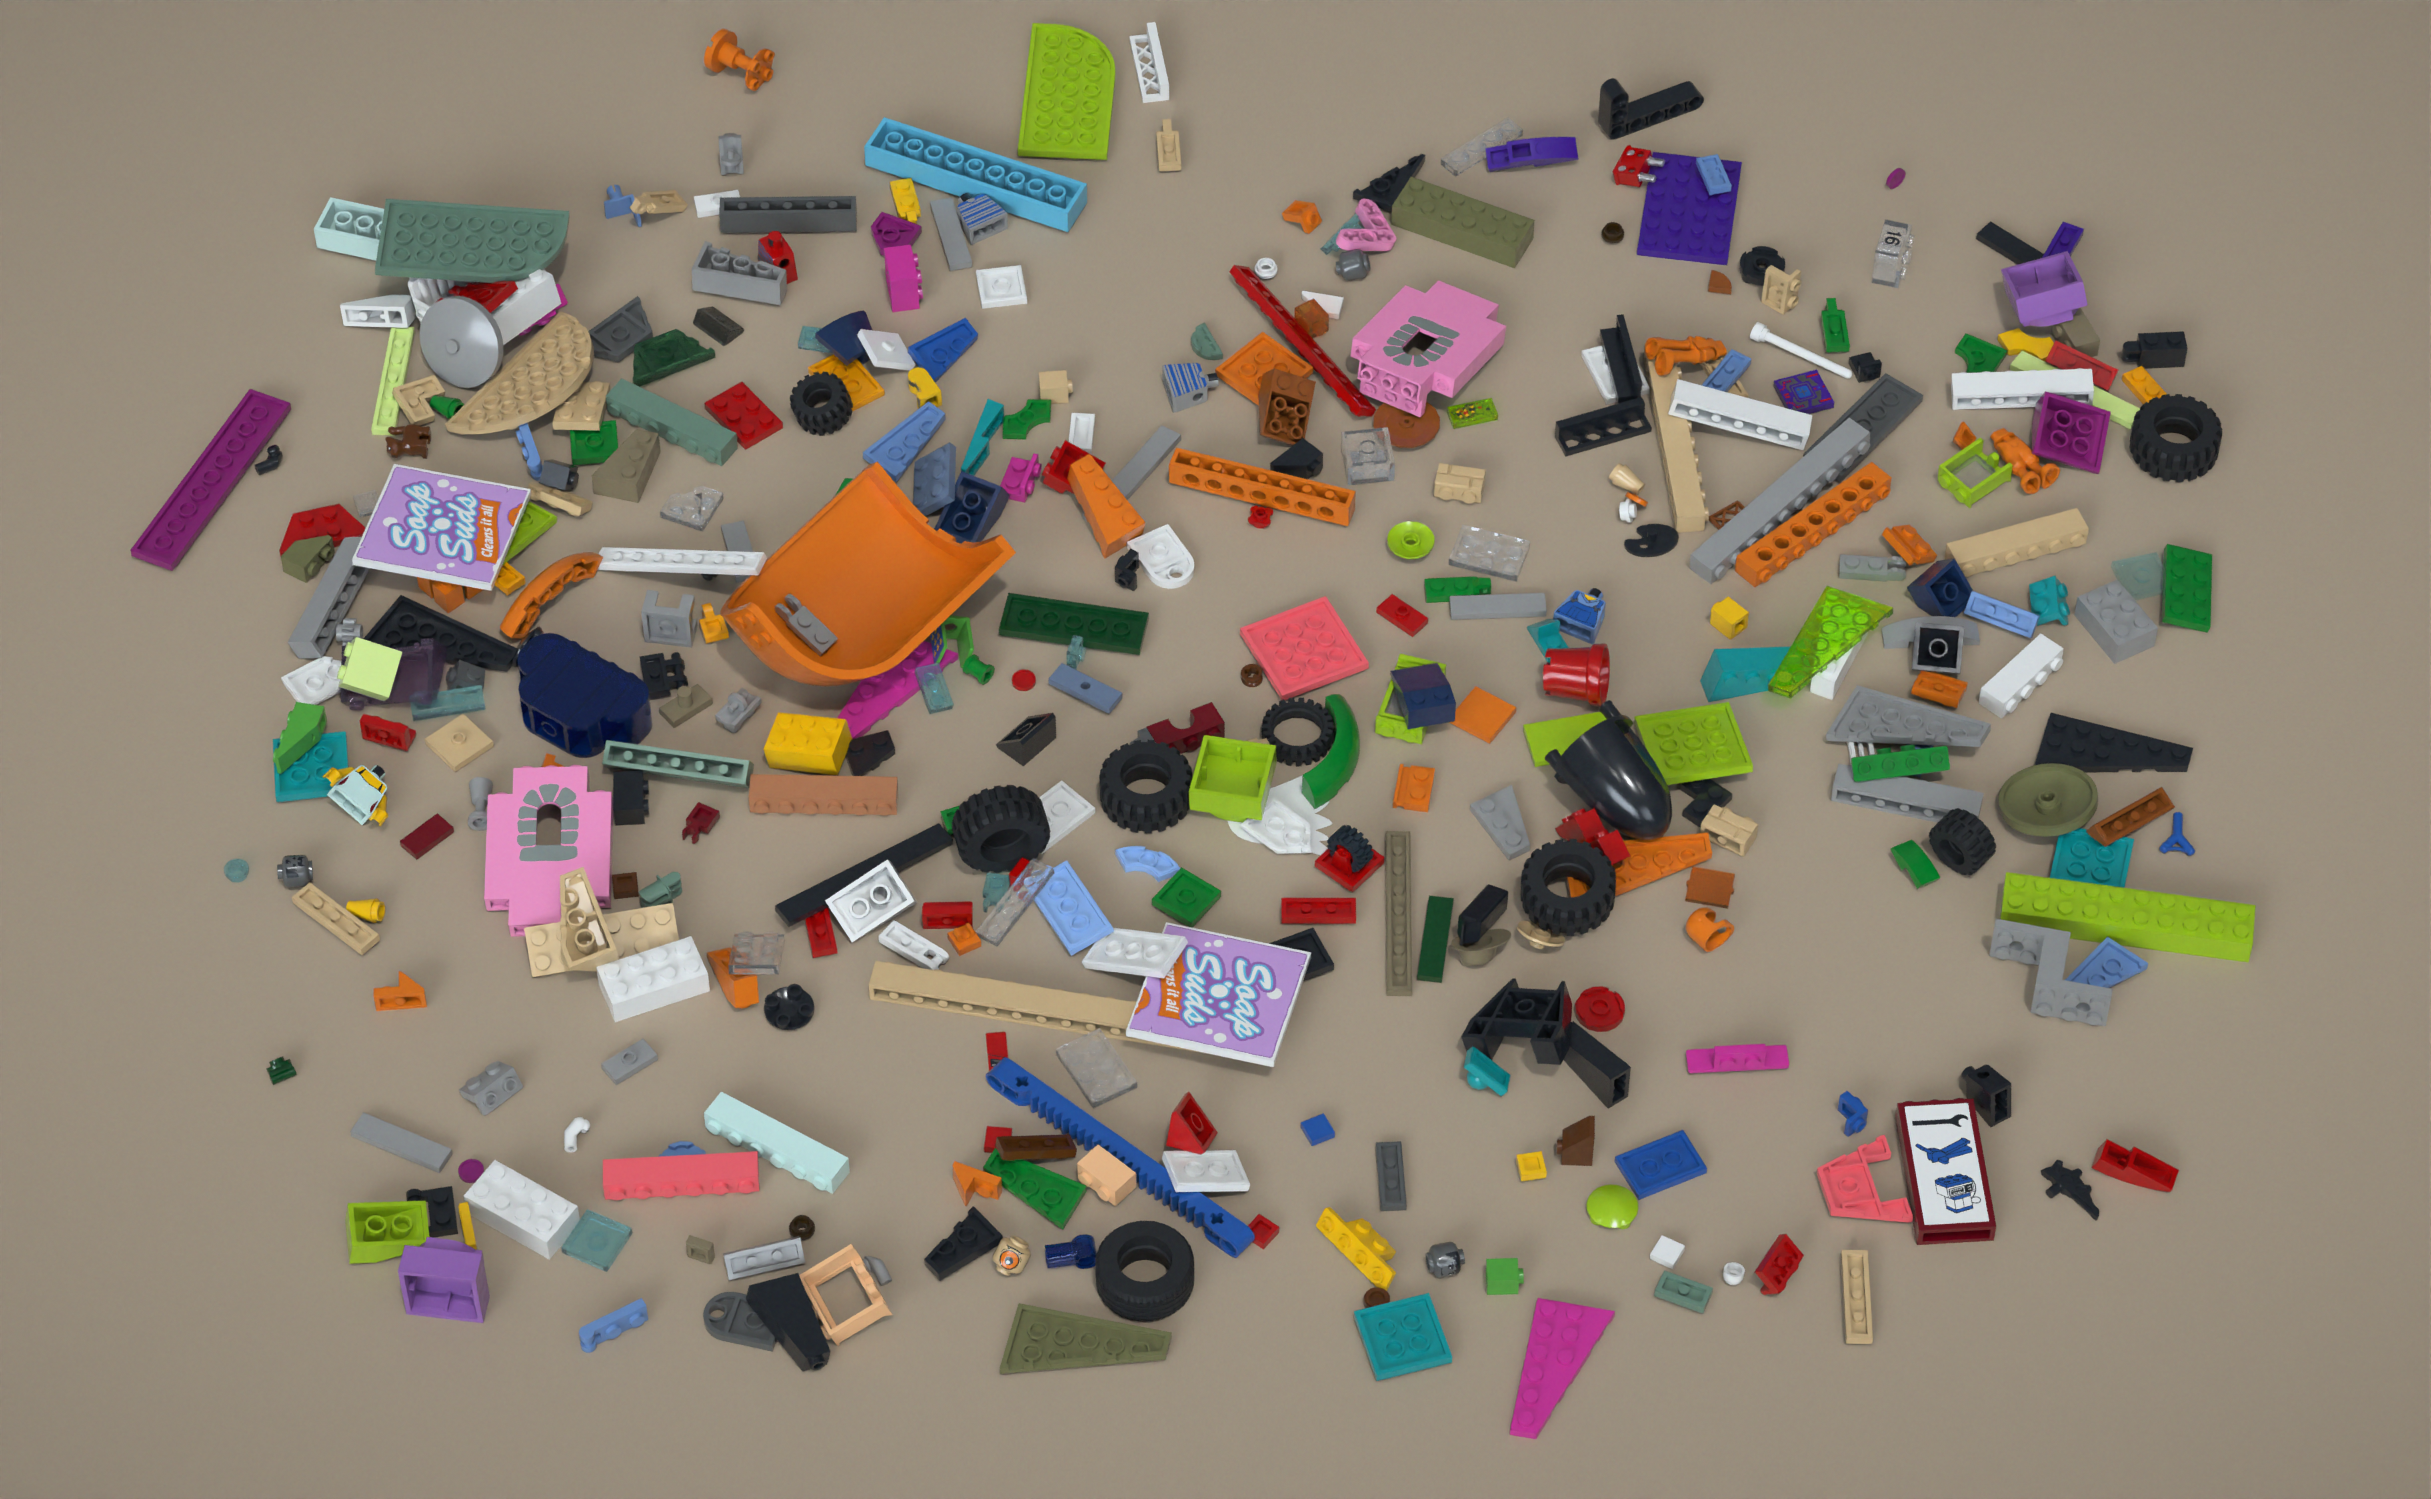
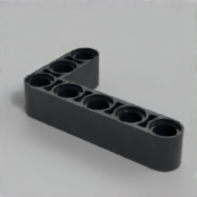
M1611 78L1606 80L1600 89L1598 123L1609 138L1614 140L1694 111L1703 104L1704 97L1691 81H1686L1629 102L1628 93L1617 79Z

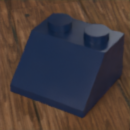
M1955 558L1936 561L1907 587L1920 609L1931 616L1957 617L1966 608L1973 591Z

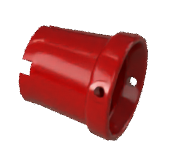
M1606 643L1594 644L1591 647L1547 649L1545 657H1549L1551 660L1544 664L1543 668L1545 696L1588 701L1590 705L1601 706L1606 702L1610 677V655Z

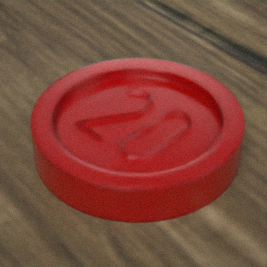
M1019 670L1012 676V685L1019 691L1031 690L1036 684L1035 674L1029 670Z

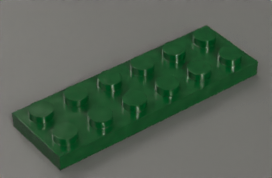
M1008 593L999 626V635L1140 655L1149 621V613Z

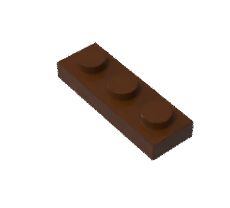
M1070 1134L1001 1136L996 1138L995 1144L1002 1160L1009 1161L1017 1159L1075 1158L1077 1152Z

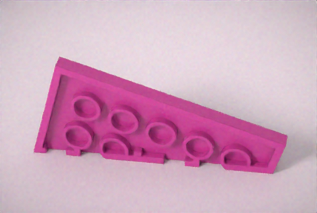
M923 641L898 665L881 674L861 680L837 718L847 720L852 739L862 737L871 730V726L879 719L883 720L886 718L890 710L895 706H901L925 686V682L934 675L937 677L941 674L943 668L949 663L953 664L957 661L958 653L946 649L939 665H934L932 645L929 642Z
M1537 1298L1510 1435L1537 1439L1550 1419L1552 1411L1564 1397L1566 1389L1572 1384L1589 1358L1591 1350L1603 1336L1605 1328L1615 1317V1311Z

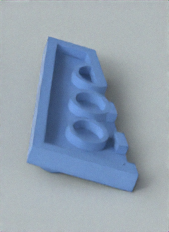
M928 401L863 452V459L870 464L878 461L892 480L897 482L945 421V413Z

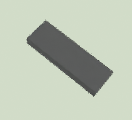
M1401 1141L1376 1142L1381 1211L1406 1210L1407 1203Z

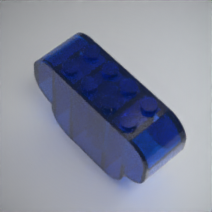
M554 633L535 636L520 650L517 659L521 679L518 690L523 723L532 734L574 757L590 758L605 750L606 740L638 745L650 733L653 721L649 690L645 682L634 673L619 668L614 662H608L594 651H588L576 641H570Z

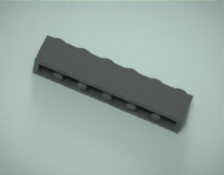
M856 196L720 198L719 218L721 233L857 231Z

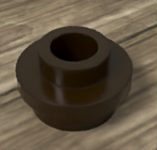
M1610 222L1602 229L1601 235L1606 242L1618 243L1624 238V230L1619 223Z
M798 1215L791 1221L789 1232L792 1237L799 1236L801 1240H806L814 1234L815 1224L808 1216Z

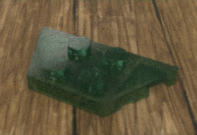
M678 329L634 345L633 384L640 387L716 358L715 351L711 347L706 349L700 346L698 340L686 336L685 333Z

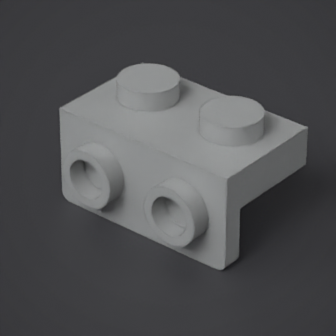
M497 1061L489 1064L485 1071L478 1076L469 1079L466 1085L460 1088L459 1091L464 1099L476 1103L482 1115H487L521 1090L523 1085L512 1066Z

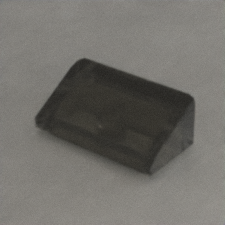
M713 306L697 309L693 324L723 346L729 344L744 332L740 325Z

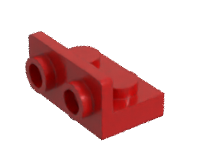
M363 714L360 719L362 738L368 741L408 751L416 736V730L410 729L400 722H392L367 714Z
M1780 1234L1755 1270L1757 1276L1764 1283L1760 1289L1763 1295L1782 1292L1787 1285V1281L1798 1269V1264L1804 1257L1803 1253L1787 1234Z

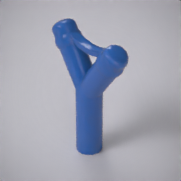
M2175 812L2173 814V834L2162 843L2159 849L2162 853L2181 851L2185 852L2188 856H2192L2195 853V849L2183 835V814ZM2178 842V844H2179L2181 847H2173V846Z

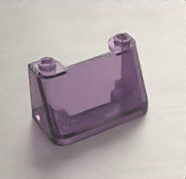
M433 638L421 639V644L414 643V646L392 648L401 651L402 655L389 698L381 701L341 688V702L349 706L351 710H363L364 706L418 702V704L422 705L432 704V701L438 697L447 657V648ZM346 645L342 646L341 665L345 664L347 658L344 656Z

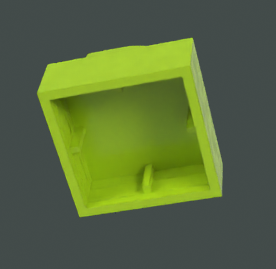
M1204 735L1189 789L1190 810L1208 812L1217 818L1241 823L1248 818L1262 820L1277 764L1276 745Z

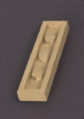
M309 882L292 897L293 904L359 954L363 955L380 941L378 933Z
M1842 1250L1841 1267L1846 1344H1872L1873 1330L1868 1250Z

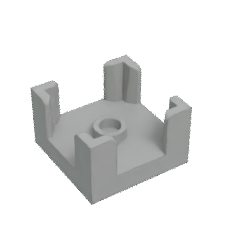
M647 590L641 611L645 642L692 648L698 627L697 619H693V621L691 619L695 605L694 595L683 594L679 608L656 606L659 595L658 591Z

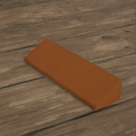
M2161 787L2094 824L2086 832L2106 847L2169 812L2175 806Z

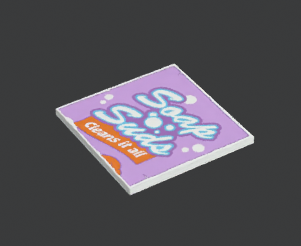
M394 464L353 556V565L492 591L530 499L531 489Z
M1166 922L1162 934L1185 936L1188 944L1165 978L1146 976L1126 1029V1036L1274 1067L1311 960V952Z

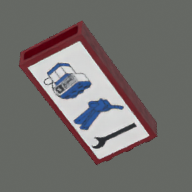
M1933 1099L1930 1101H1905L1897 1103L1895 1120L1910 1209L1913 1214L1916 1244L1994 1241L1996 1221L1974 1099Z

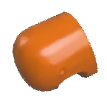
M1703 907L1695 910L1689 916L1686 922V932L1703 950L1711 952L1721 946L1733 934L1734 925L1726 919L1714 923L1716 912L1710 908ZM1726 927V931L1724 933H1719L1717 931L1720 928Z

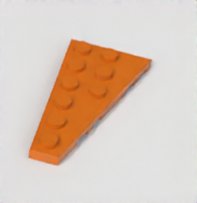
M1698 833L1666 836L1654 840H1624L1630 857L1612 865L1616 873L1615 896L1711 859L1712 849L1709 834ZM1566 877L1569 897H1577L1590 890L1589 886L1583 881L1573 877Z

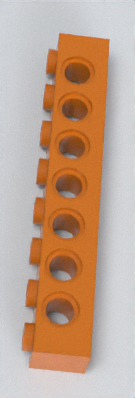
M1177 447L1169 463V483L1344 526H1349L1355 511L1356 491Z
M1870 462L1737 555L1735 572L1753 587L1758 586L1762 582H1767L1772 575L1779 570H1784L1793 560L1801 558L1806 551L1813 546H1818L1823 539L1830 534H1835L1846 523H1851L1856 516L1863 511H1868L1880 499H1885L1891 491L1892 477L1873 462Z

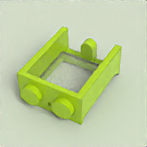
M1982 438L1977 439L1939 465L1938 470L1939 484L1943 488H1947L1955 495L1959 502H1963L1969 508L2004 482H2011L2013 465L2009 462L2000 468L1999 456L1996 452L1986 456L1982 452L1984 441Z

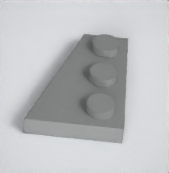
M1512 785L1470 804L1472 814L1509 861L1530 851L1529 839Z

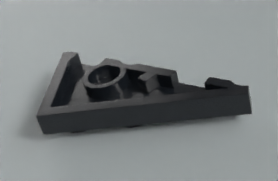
M1421 153L1419 156H1414L1408 160L1407 165L1400 169L1395 167L1384 173L1380 178H1375L1370 181V186L1361 191L1359 189L1354 190L1353 199L1358 201L1369 199L1375 202L1378 208L1392 212V205L1410 177L1415 178L1424 164L1425 155Z

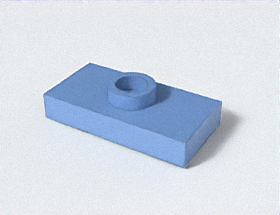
M1718 154L1696 158V165L1709 195L1731 191L1732 185Z

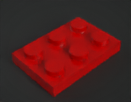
M743 382L736 384L704 403L705 410L721 426L737 434V442L745 450L783 429V422Z

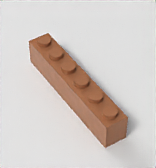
M751 774L749 787L750 812L761 814L897 815L898 777Z

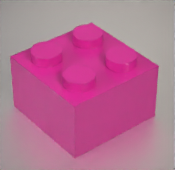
M911 245L884 248L885 274L892 312L920 309L919 299H923L921 285L918 286V284L922 283L921 271L916 269V267H919L917 253L913 254Z

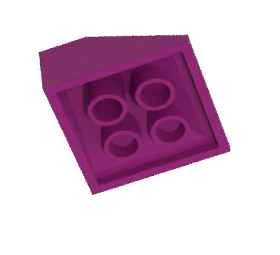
M2045 391L2035 406L2032 421V454L2099 474L2111 412Z

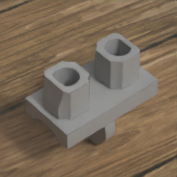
M725 133L723 136H719L721 175L729 173L744 174L741 135Z
M741 688L737 693H731L728 696V702L715 715V718L724 724L725 729L736 733L744 720L750 718L755 713V709L762 703L761 698L751 695L746 689Z

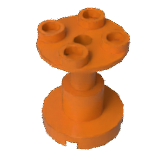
M723 28L713 35L710 41L714 43L711 47L707 46L704 56V64L711 71L721 72L727 66L732 69L743 68L747 70L745 84L752 91H756L765 81L768 82L772 78L773 69L771 68L775 56L773 51L764 48L752 59L745 55L744 49L737 46V36L734 32Z

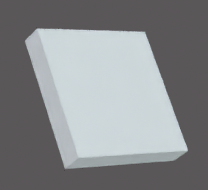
M1021 265L976 270L982 309L1027 304Z

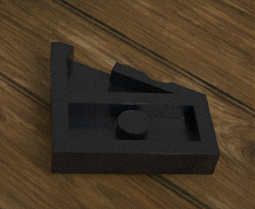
M886 730L851 740L845 757L852 776H862L870 769L874 771L883 761H887L895 755V747L889 731Z

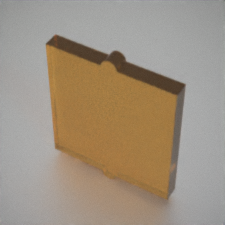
M1692 867L1690 880L1686 882L1688 889L1685 901L1728 909L1730 897L1734 894L1733 883L1735 874Z

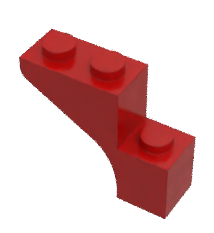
M1582 808L1561 819L1563 824L1555 828L1558 835L1568 841L1570 839H1577L1578 843L1585 841L1590 843L1593 849L1595 847L1603 851V856H1608L1611 866L1630 857L1618 829L1611 833L1607 829L1605 830L1595 808L1587 812L1585 808Z

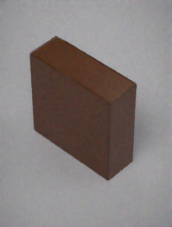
M637 872L612 875L614 899L639 897Z

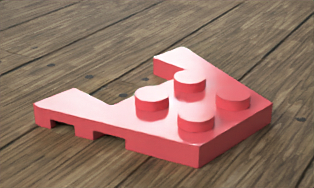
M1885 1135L1877 1137L1876 1141L1868 1145L1865 1143L1859 1146L1857 1151L1847 1156L1844 1154L1817 1168V1177L1831 1216L1912 1222L1913 1214L1907 1197L1880 1202L1867 1163L1891 1158V1151Z

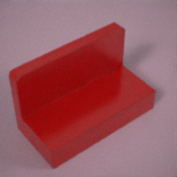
M971 901L924 902L922 906L923 929H955L966 925V923H970L973 928V903Z

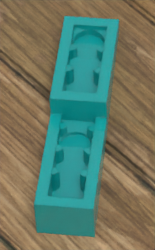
M987 399L963 461L961 471L974 476L990 455L989 441L1004 420L1003 404Z

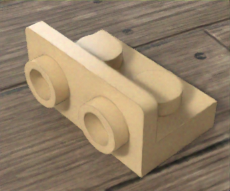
M1770 265L1765 272L1761 302L1782 315L1790 308H1795L1799 301L1798 291L1801 286V271L1796 269L1791 275H1788Z

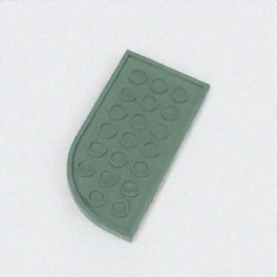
M386 199L375 275L486 283L525 279L529 277V274L548 267L560 254L566 242L570 214L569 211Z

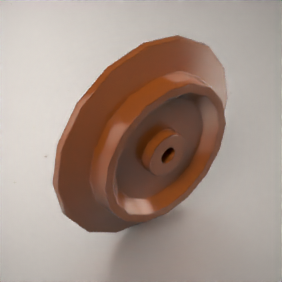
M1427 401L1425 413L1421 417L1383 403L1374 414L1373 427L1377 435L1387 444L1399 448H1414L1425 445L1435 438L1440 429V417L1436 409Z

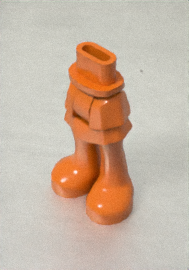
M1688 336L1686 340L1652 337L1648 338L1645 343L1646 357L1648 359H1656L1655 370L1660 376L1671 373L1674 363L1690 362L1696 365L1709 360H1717L1719 356H1725L1727 353L1722 341H1714L1712 338L1706 339L1700 336Z

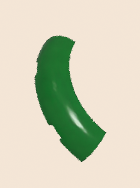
M1332 694L1325 697V708L1328 710V715H1331L1333 722L1334 744L1324 760L1302 776V794L1314 809L1334 798L1338 794V790L1346 782H1349L1359 759L1360 735L1358 725L1350 705L1340 694Z

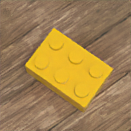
M778 712L763 750L769 768L838 775L852 736L846 719Z

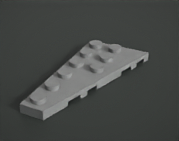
M1857 685L1828 730L1826 738L1827 741L1981 747L1991 731L1990 723Z

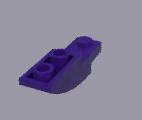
M1575 137L1521 139L1508 141L1507 145L1485 148L1489 172L1528 165L1538 167L1579 160Z

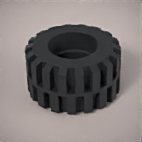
M824 371L822 374L814 372L812 376L808 374L804 376L805 379L803 381L799 380L797 382V387H793V395H790V406L803 430L806 432L809 430L810 434L813 435L818 432L820 436L825 435L826 432L832 434L834 433L833 430H840L842 424H847L849 421L848 416L852 415L851 408H853L851 397L841 378H837V375L833 373L829 375L828 372ZM830 399L825 405L813 408L819 401Z
M1956 808L1955 810H1950L1929 832V842L1937 857L1947 867L1962 875L1975 874L1996 852L1995 839L1990 833L1989 828L1974 814L1964 809Z

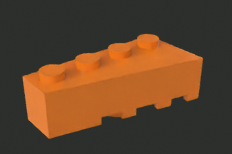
M1090 454L1071 464L1067 479L1078 503L1081 504L1087 522L1090 523L1093 529V535L1096 542H1099L1104 559L1127 546L1128 541L1143 535L1145 521Z

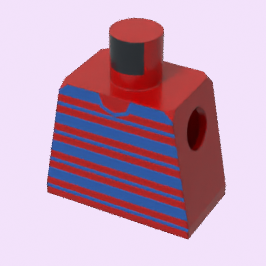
M772 231L767 236L758 240V261L785 269L787 284L798 280L794 253L779 231Z

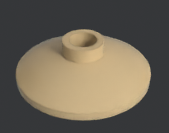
M1521 921L1517 925V930L1530 940V945L1535 948L1543 949L1544 946L1559 947L1565 942V937L1561 933L1560 935L1553 934L1550 929L1545 931L1539 927L1538 922L1535 924L1532 921Z

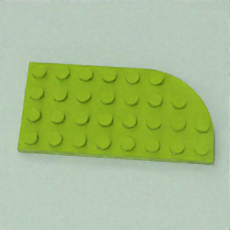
M1032 23L1018 156L1107 160L1115 89V63L1109 49L1094 35L1067 25Z

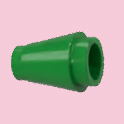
M434 395L430 401V407L449 420L464 406V403L458 398Z

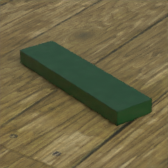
M1429 895L1417 980L1442 983L1454 898Z

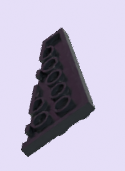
M2050 713L2035 765L2064 764L2078 768L2085 773L2119 772V769H2132V772H2141L2142 769H2155L2157 772H2187L2193 748Z

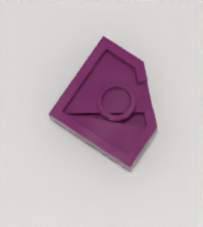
M881 211L871 225V233L880 255L884 256V248L911 245L912 247L922 233V227Z

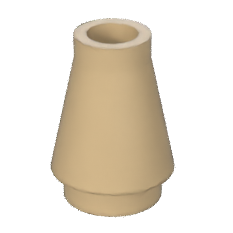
M1620 463L1609 476V479L1613 481L1612 484L1636 495L1645 486V483L1627 465L1623 466Z

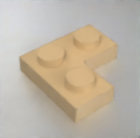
M432 375L395 387L392 394L409 422L420 426L434 421L435 414L428 405V402L431 401L434 395L445 396V390L436 376Z

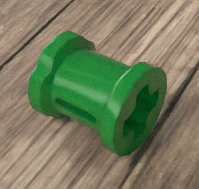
M973 654L965 661L963 672L967 675H973L980 684L984 685L992 678L995 668L990 664L986 665L979 660L977 655Z

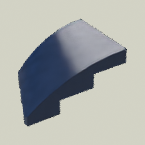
M864 310L845 315L815 333V338L846 366L856 359L863 365L870 360L857 336L860 329L872 330Z

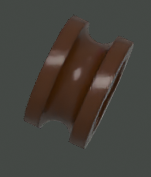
M1248 664L1242 668L1241 680L1245 686L1257 687L1262 683L1263 676L1260 666Z

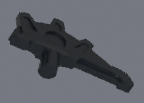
M2056 1160L2051 1167L2041 1170L2042 1176L2053 1184L2046 1190L2048 1197L2053 1198L2059 1193L2066 1195L2086 1210L2095 1221L2098 1220L2099 1209L2094 1205L2089 1194L2092 1191L2091 1186L2085 1185L2080 1179L2083 1172L2079 1168L2075 1170L2063 1167V1161Z

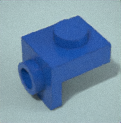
M1848 1091L1841 1094L1838 1111L1847 1119L1844 1134L1849 1137L1853 1133H1859L1867 1125L1868 1109L1858 1097H1854Z

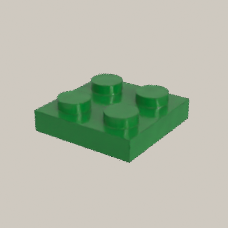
M616 420L602 421L600 431L570 430L573 465L604 463L618 449Z
M1181 867L1152 898V905L1184 925L1193 928L1221 898V890Z

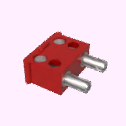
M1628 145L1612 171L1616 185L1623 184L1640 187L1643 181L1654 183L1656 176L1647 173L1651 165L1663 167L1665 160L1653 158L1651 150L1634 148Z

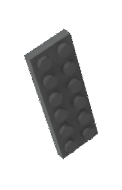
M1885 373L1803 454V457L1845 420L1851 418L1870 432V447L1865 454H1860L1849 468H1844L1838 474L1836 480L1842 482L1923 401V395Z

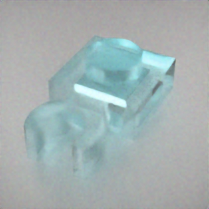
M987 873L983 888V898H985L983 910L985 913H987L988 907L992 905L996 906L997 914L1002 912V901L1008 900L1010 892L1009 875Z

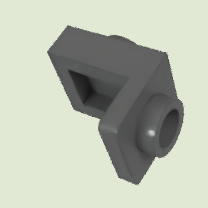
M459 660L453 668H449L446 674V681H448L447 691L453 692L458 685L480 693L484 688L486 669Z

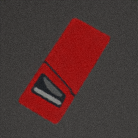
M1006 1032L986 1033L989 1071L1004 1057L1008 1058Z

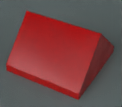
M1190 1092L1185 1093L1172 1112L1166 1146L1201 1155L1206 1152L1218 1132Z

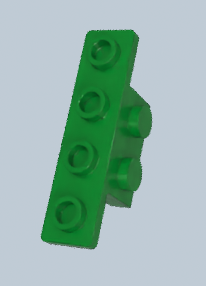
M1915 744L1900 746V751L1891 752V747L1876 749L1877 754L1851 758L1852 774L1855 782L1950 769L1947 746L1915 749Z

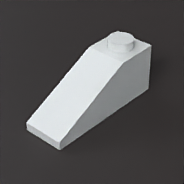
M392 294L346 302L340 305L344 326L408 328L417 317L411 295Z

